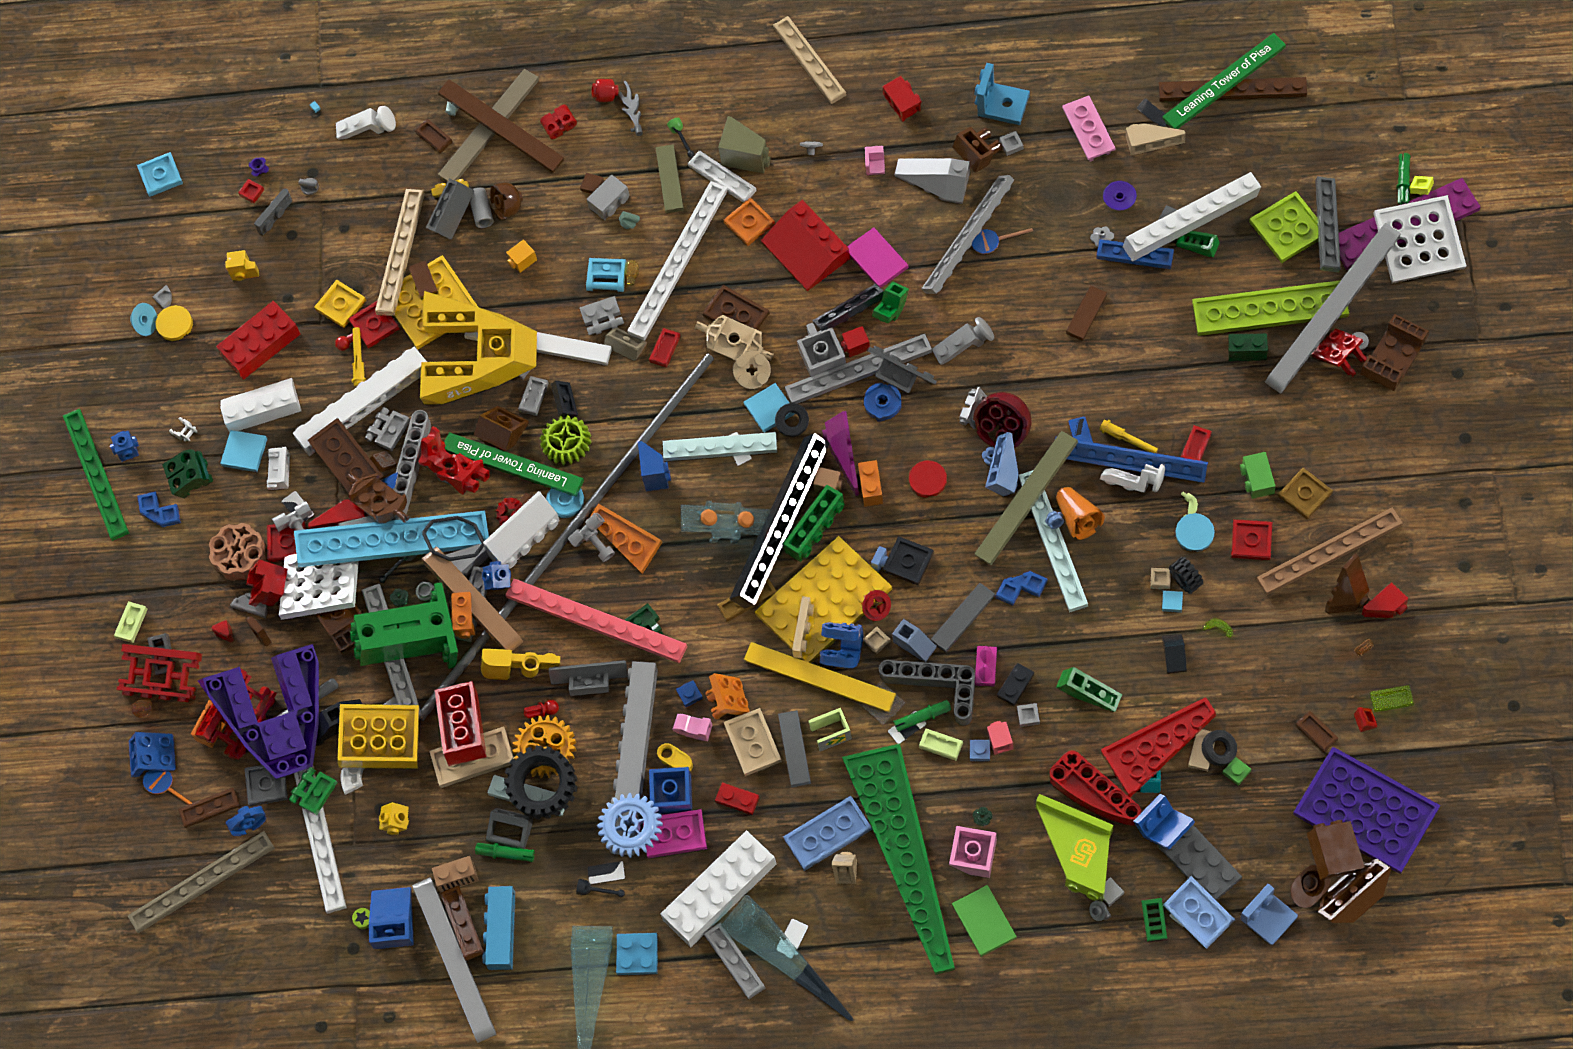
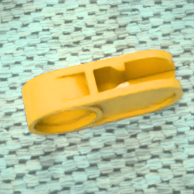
M669 743L659 746L657 755L663 764L669 768L689 767V770H692V760L686 753ZM665 749L672 751V755L669 758L661 756Z

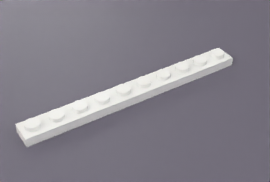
M710 181L631 323L628 334L641 340H646L728 191L727 187Z

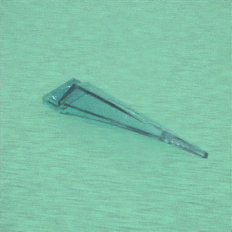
M572 926L570 946L578 1049H591L599 1004L612 950V926Z

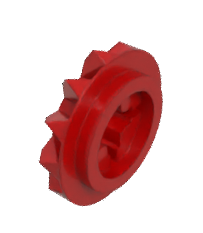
M505 498L502 502L498 503V508L495 512L497 513L496 519L500 525H503L510 518V516H504L508 509L515 510L511 513L512 516L523 506L522 503L515 498Z
M881 590L870 591L867 595H864V600L861 603L862 612L866 618L873 621L884 619L891 609L889 596ZM874 600L876 602H881L879 603V605H877V610L875 608H870L872 607V605H874Z

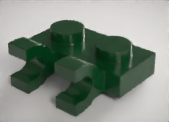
M648 603L625 619V621L646 629L650 628L652 631L664 635L662 628L656 623L660 618Z

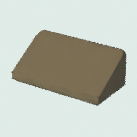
M619 328L612 329L605 336L604 345L611 346L613 351L633 361L639 357L647 344L646 341L634 337Z

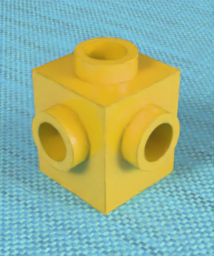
M393 802L382 806L379 816V829L387 831V834L398 835L399 832L407 830L409 807Z

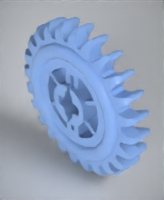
M631 793L628 794L627 798L621 794L619 801L613 798L614 804L608 802V809H602L605 815L598 817L602 821V823L597 825L599 829H602L598 832V835L604 836L601 842H607L606 848L608 850L613 846V854L620 850V856L623 857L625 851H627L628 856L631 858L632 851H635L636 855L639 856V849L647 853L646 845L653 848L651 840L659 841L655 834L662 833L657 828L658 826H663V823L658 821V819L662 818V815L656 813L659 811V808L652 807L654 802H647L646 796L640 800L639 794H636L634 798ZM629 811L628 815L622 816L623 813ZM637 813H639L643 817V819L637 820ZM618 817L621 818L620 826H616ZM644 823V827L640 832V825ZM618 830H623L622 836L617 833Z

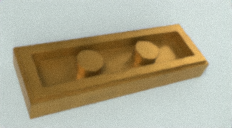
M767 578L754 606L744 609L729 598L717 604L725 620L729 622L768 600L777 591L769 578Z

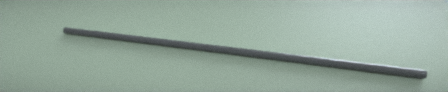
M707 353L523 582L530 585L536 582L569 541L568 537L581 526L638 455V441L646 444L712 363L714 358ZM509 599L498 613L505 620L519 602ZM485 630L437 689L449 687L455 683L491 638ZM435 692L420 709L423 716L420 719L421 721H424L437 705Z

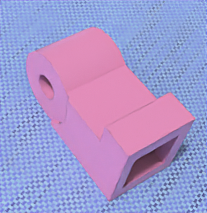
M677 714L673 731L686 737L708 742L712 722L709 718L703 717V719L685 714Z

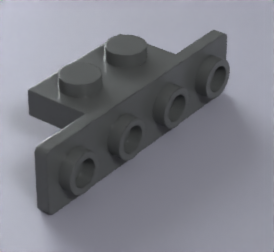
M877 346L873 348L868 347L867 352L883 359L875 377L906 393L910 392L917 377L932 385H936L937 381L933 379L934 376L925 371L922 374L916 371V366L907 363V365L901 363V359L891 354L889 357L883 354L884 350Z
M623 660L549 668L551 684L569 683L570 696L609 692V679L628 677L626 661Z

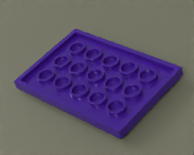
M1332 747L1294 810L1293 815L1313 826L1320 823H1325V826L1331 825L1330 823L1336 820H1342L1343 822L1351 821L1360 852L1372 859L1380 860L1392 870L1401 874L1439 810L1440 805Z

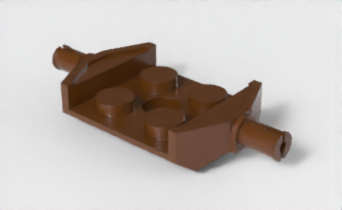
M353 473L348 474L347 480L354 484L349 492V500L379 523H386L397 517L404 523L409 520V516L402 512L407 504L406 495H399L382 482L378 473L362 477L361 479ZM378 500L383 501L382 503H374Z

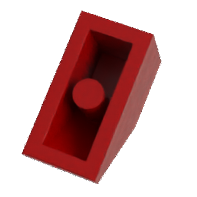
M1391 582L1363 607L1362 615L1375 618H1393L1397 614L1401 615L1408 608V597Z

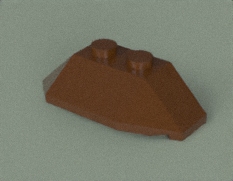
M1374 859L1370 863H1364L1365 868L1357 873L1344 875L1322 896L1318 913L1331 923H1354L1383 897L1391 868L1380 860Z

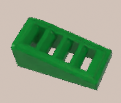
M1190 231L1178 238L1176 246L1208 257H1214L1219 246V240L1217 235Z
M1162 898L1141 900L1147 941L1167 939ZM1158 905L1159 909L1147 910L1146 906ZM1160 913V917L1148 918V914ZM1161 921V925L1149 926V922ZM1162 929V933L1150 935V930Z

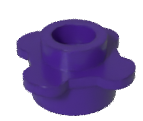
M254 158L249 162L253 176L256 177L261 173L268 172L269 168L265 164V158Z

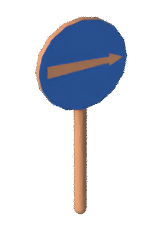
M1030 228L1000 237L994 231L984 229L974 238L972 247L977 253L990 254L997 249L999 240L1029 233L1033 229Z

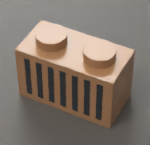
M470 856L432 868L440 893L458 885L462 887L479 881L474 862Z

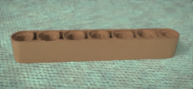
M438 547L433 548L434 551L445 555ZM431 552L421 558L425 566L451 594L459 592L471 593L472 617L502 650L513 651L523 643V640L451 561L438 557Z

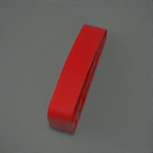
M1072 750L1066 752L1050 769V783L1078 805L1109 820L1131 826L1135 825L1133 821L1141 814L1140 806L1078 752ZM1084 772H1089L1092 774V776L1090 778H1084L1082 774ZM1056 773H1061L1064 775V777L1061 779L1054 778V775ZM1099 785H1104L1107 787V789L1105 791H1099L1097 787ZM1119 798L1122 802L1114 804L1112 799ZM1129 811H1134L1137 813V815L1135 817H1129L1126 813Z

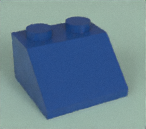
M638 441L641 475L646 491L669 488L668 481H671V474L668 462H664L663 456L644 442Z

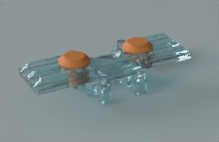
M709 500L706 501L705 506L681 505V531L712 533L710 538L712 543H717L720 538L731 539L730 542L732 544H737L740 534H760L770 509L741 507V502H736L735 504L712 503ZM714 510L735 511V515L716 514Z

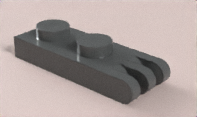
M282 189L255 221L254 225L258 233L264 236L267 231L271 230L274 222L284 214L285 209L292 202L288 189Z

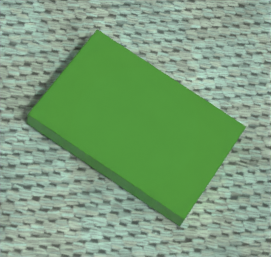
M988 885L952 903L980 957L1017 938Z

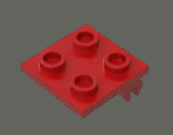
M1336 328L1311 354L1322 361L1337 367L1341 366L1346 374H1351L1352 377L1356 375V372L1351 368L1346 357L1352 352L1361 363L1367 359L1359 348L1364 342L1363 339Z

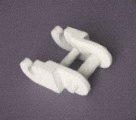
M179 417V420L185 424L184 429L181 432H173L170 429L169 432L180 440L184 439L185 442H190L189 437L193 432L197 433L196 427H192L189 421ZM187 428L190 429V431L185 436L183 433L186 431Z

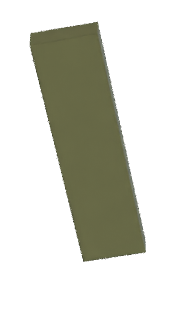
M674 145L656 147L665 212L683 211Z

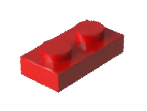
M722 782L715 802L753 815L760 797L758 794Z

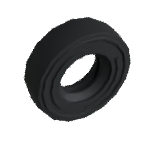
M785 404L776 413V427L785 436H799L808 427V413L799 404ZM788 413H795L799 417L797 426L789 427L785 423V416Z
M1215 730L1208 733L1201 744L1204 758L1216 766L1230 763L1237 754V743L1234 737L1224 730ZM1215 741L1224 743L1226 751L1223 755H1218L1214 752L1213 744Z

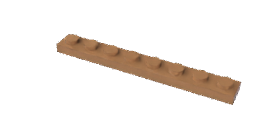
M1392 507L1258 576L1256 580L1267 596L1401 527L1403 523Z

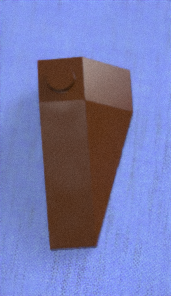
M1355 553L1343 566L1339 574L1338 583L1331 592L1334 595L1333 599L1330 598L1326 603L1325 612L1328 614L1354 612L1360 606L1363 608L1369 601V587L1359 556Z

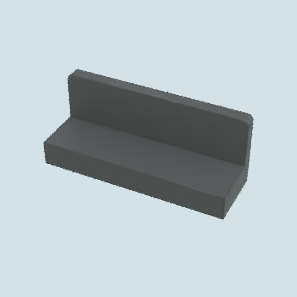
M449 178L426 228L448 239H452L474 190Z

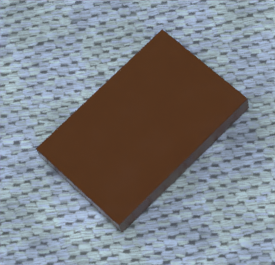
M722 285L702 314L713 322L723 315L758 330L770 312L761 305Z

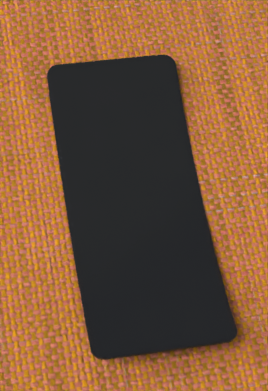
M1146 98L1138 105L1137 109L1161 127H1165L1167 123L1162 118L1166 113L1158 109Z

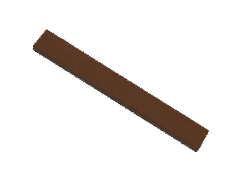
M450 79L438 91L439 96L550 172L554 173L564 161V157Z

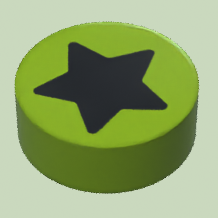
M360 908L354 912L352 920L357 928L367 929L369 927L370 911L366 908Z

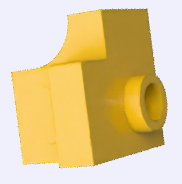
M245 250L227 253L226 269L232 280L242 281L246 278L259 277V269L256 263L249 261Z

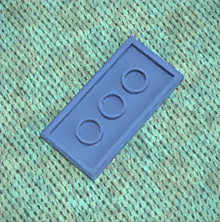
M849 796L783 836V838L805 871L872 830V827L852 796Z

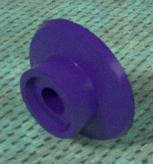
M1124 181L1110 183L1103 192L1104 202L1114 210L1128 209L1135 203L1137 197L1134 187Z

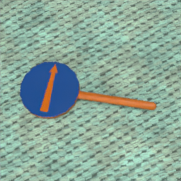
M149 770L145 774L143 784L148 792L161 794L168 790L186 804H192L188 799L170 788L173 779L169 771Z

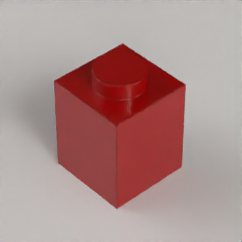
M863 326L842 334L840 344L843 352L848 353L849 358L866 352L868 347H870Z

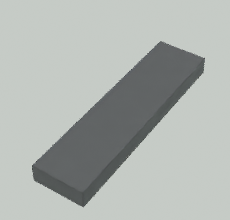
M979 583L931 638V641L946 653L992 601L995 593Z

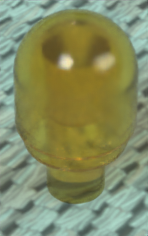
M628 260L625 263L624 273L627 278V285H634V279L639 275V264L635 260Z

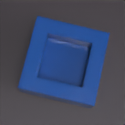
M694 680L676 689L685 708L703 699Z

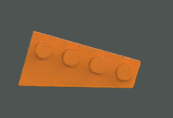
M598 503L591 516L594 513H599L605 522L597 529L643 574L661 546L662 540Z

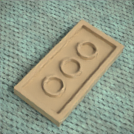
M501 727L484 733L486 758L448 766L442 747L429 751L440 788L510 766L509 762L514 757L505 728Z

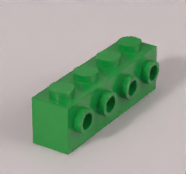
M829 485L824 487L783 543L786 554L799 562L804 557L807 558L810 555L812 546L821 540L823 531L832 525L836 513L839 514L844 508L845 504L842 493Z

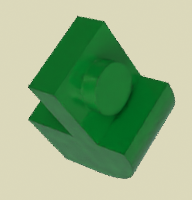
M892 282L884 290L882 302L873 310L872 317L885 323H889L891 320L896 321L903 310L909 289Z

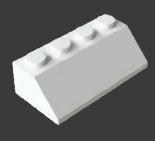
M292 378L221 400V411L229 432L230 430L240 431L301 411Z
M538 491L483 542L489 558L494 562L501 561V565L509 564V569L517 563V560L522 555L525 556L535 543H539L549 530L556 528L560 521L558 514Z

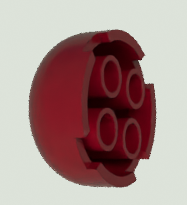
M996 392L987 396L976 407L973 415L978 436L986 444L995 447L996 442L990 439L987 432H992L997 425L1001 428L996 432V438L1007 432L1012 433L1013 437L1018 431L1017 437L1013 440L1014 448L1018 447L1028 436L1032 425V417L1028 406L1021 398L1008 392Z

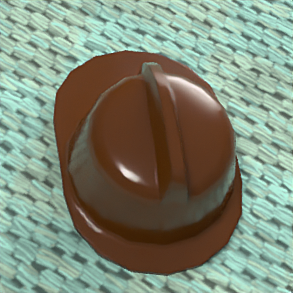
M1316 864L1308 866L1298 874L1291 884L1292 900L1297 906L1302 908L1313 906L1327 892L1331 879L1320 880Z

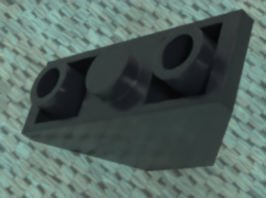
M360 699L337 702L321 711L319 714L317 744L339 733L340 704H362Z

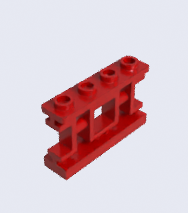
M122 644L121 652L124 653L121 659L130 661L128 680L118 679L119 686H117L116 690L122 691V695L133 696L134 693H141L140 697L152 698V695H158L161 700H170L171 697L178 698L177 701L189 703V699L195 700L194 692H196V688L188 687L187 683L189 669H199L198 664L202 659L201 653ZM131 654L154 656V659L146 658L145 668H138V658L131 657ZM168 658L191 660V663H183L182 672H174L175 662L168 661ZM153 664L168 665L165 684L150 682ZM136 675L143 676L142 685L149 686L150 689L126 686L127 684L135 685ZM173 679L181 680L179 689L187 691V694L165 692L163 690L164 688L172 689Z
M241 669L250 700L252 697L260 700L256 709L253 708L257 722H262L266 718L267 710L274 704L277 693L269 690L268 687H261L259 692L255 691L247 685L252 676L247 675V672ZM212 704L195 736L206 740L207 743H214L216 738H219L228 744L224 754L229 755L228 757L231 759L239 760L247 751L240 739L235 742L229 738L233 730L215 705ZM219 721L227 725L223 733L215 730Z

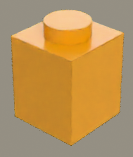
M524 239L506 252L508 256L507 263L512 269L516 268L520 273L537 261L535 251Z

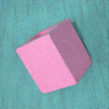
M883 146L865 147L867 175L885 174Z

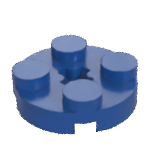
M877 383L872 385L865 393V410L877 421H884L894 417L902 407L899 390L891 384L883 385V383ZM879 399H887L886 404L880 405Z
M244 806L238 810L237 815L226 821V825L233 836L247 834L245 830L251 828L254 831L266 821V814L261 806L250 809L248 806Z

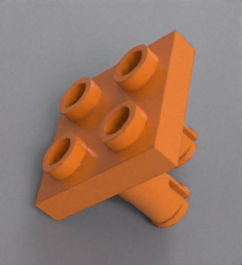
M716 673L709 676L712 689L707 690L706 695H708L707 699L710 702L715 700L718 706L711 709L712 716L715 719H720L727 713L741 716L750 712L740 678Z

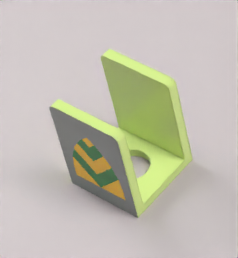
M841 708L809 720L811 731L840 720L844 727L842 731L817 740L819 751L852 739L849 726Z

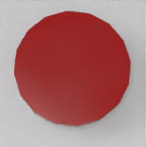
M922 461L912 467L909 473V484L911 490L916 495L928 498V496L934 497L944 490L947 484V475L945 469L939 463Z

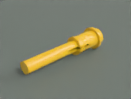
M356 327L352 329L354 348L352 383H354V386H358L359 383L366 381V378H364V363L361 358L360 328Z
M1110 420L1102 422L1099 430L1103 434L1107 433L1118 440L1123 439L1147 452L1157 453L1158 448L1126 433L1125 429L1110 423Z

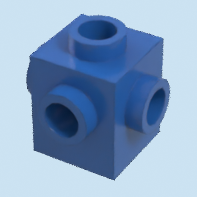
M129 430L118 432L111 437L113 442L110 445L114 455H118L121 462L139 456L137 450L139 443L136 436H132Z
M501 561L490 562L489 566L483 567L482 579L485 590H502L511 587L509 564L501 565Z

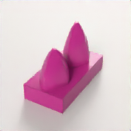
M977 646L976 686H995L997 647Z

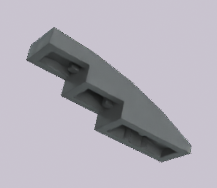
M798 710L780 713L778 716L791 787L811 784Z

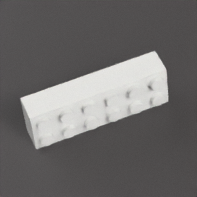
M746 830L661 913L663 921L685 943L692 947L705 932L712 928L776 865L775 857Z

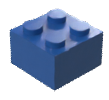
M689 767L649 770L650 801L654 802L652 807L659 808V811L656 813L671 814L692 811V786Z

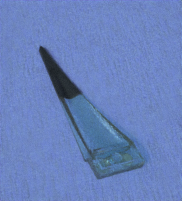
M749 895L744 896L721 926L736 941L790 976L846 1019L853 1021V1017L769 914Z

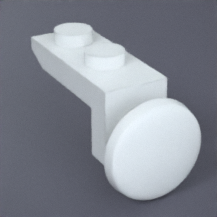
M380 106L377 112L369 108L337 122V139H347L369 129L377 134L384 132V130L391 132L396 126L395 117L386 106Z
M1146 464L1145 468L1142 469L1141 476L1114 468L1105 469L1100 479L1105 480L1107 484H1118L1127 490H1137L1140 492H1145L1148 485L1152 484V491L1157 492L1164 478L1165 466L1161 464L1158 469Z

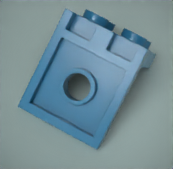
M986 63L985 69H981L980 85H976L974 92L978 116L1020 125L1030 91L994 83V64ZM1006 101L1012 103L1010 107H1004L1002 104Z

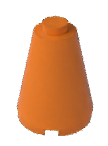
M1071 487L1061 488L1057 492V503L1073 538L1076 537L1078 540L1088 538L1096 532L1095 528L1098 525L1100 527L1103 525L1105 520L1103 512Z

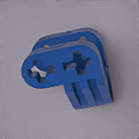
M823 623L821 635L826 638L840 639L841 650L820 651L819 662L836 667H856L860 660L863 644L862 625Z

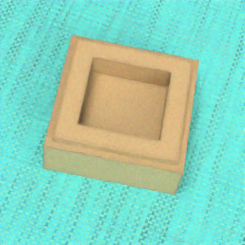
M1151 568L1150 589H1170V570L1167 568Z
M875 627L863 638V642L876 654L891 642L890 638L878 627Z

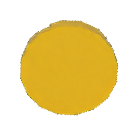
M177 305L163 309L156 319V329L164 339L170 341L184 338L183 336L188 335L193 326V319L188 310Z

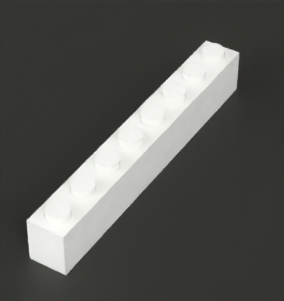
M1250 172L1127 236L1123 248L1131 260L1135 261L1257 197L1261 186Z
M415 347L406 350L402 356L389 362L385 368L375 372L371 378L359 383L357 388L345 393L340 400L330 404L320 414L314 415L309 422L300 425L293 432L297 442L308 456L312 455L316 451L307 441L309 438L336 418L342 422L346 429L350 428L421 377V362L427 361Z

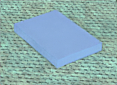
M1192 876L1163 904L1206 949L1235 921Z

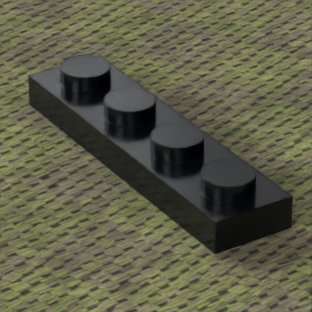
M874 284L812 321L819 331L833 328L840 323L846 322L857 313L863 312L869 306L878 303L883 298L884 291L877 284Z

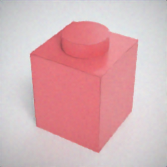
M997 721L987 727V733L994 755L1013 750V742L1007 723Z

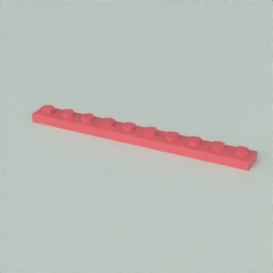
M513 579L511 587L506 593L508 599L680 663L687 649L686 643L517 579Z

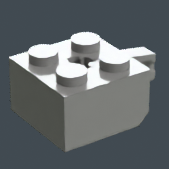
M813 323L806 325L809 335L798 340L797 345L810 377L846 364L845 355L833 328L817 332Z

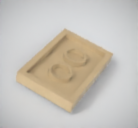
M760 708L724 722L745 776L782 762Z

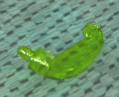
M1218 618L1210 619L1203 627V630L1216 626L1227 632V637L1230 638L1233 635L1232 628L1225 621Z

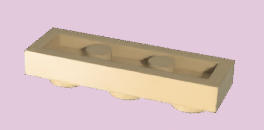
M802 596L792 648L793 657L801 658L802 652H806L807 648L805 636L810 632V622L808 620L814 611V605L811 604L810 597Z

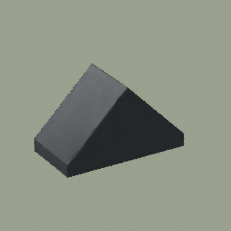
M1182 634L1162 636L1167 674L1187 672L1185 644Z

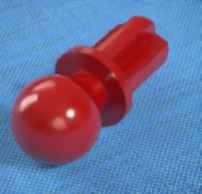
M548 700L544 705L542 702H538L535 706L524 708V716L529 719L538 716L545 717V713L554 715L558 712L559 705L555 700Z

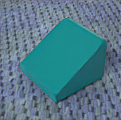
M1160 770L1140 788L1142 793L1161 792Z

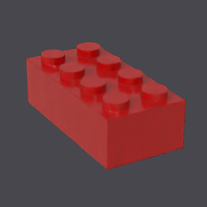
M273 300L219 343L216 348L221 357L244 380L300 335V331L293 320Z
M473 681L436 689L435 697L442 749L448 766L486 758L478 693Z

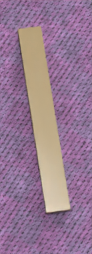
M406 189L375 309L377 315H395L425 195L424 190Z

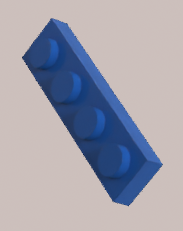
M1099 239L1097 259L1171 269L1174 249L1160 247L1132 261L1123 248L1124 242Z

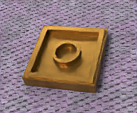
M1302 468L1278 493V497L1308 520L1333 494V490L1305 468Z

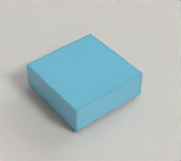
M1163 591L1162 611L1182 612L1183 592Z

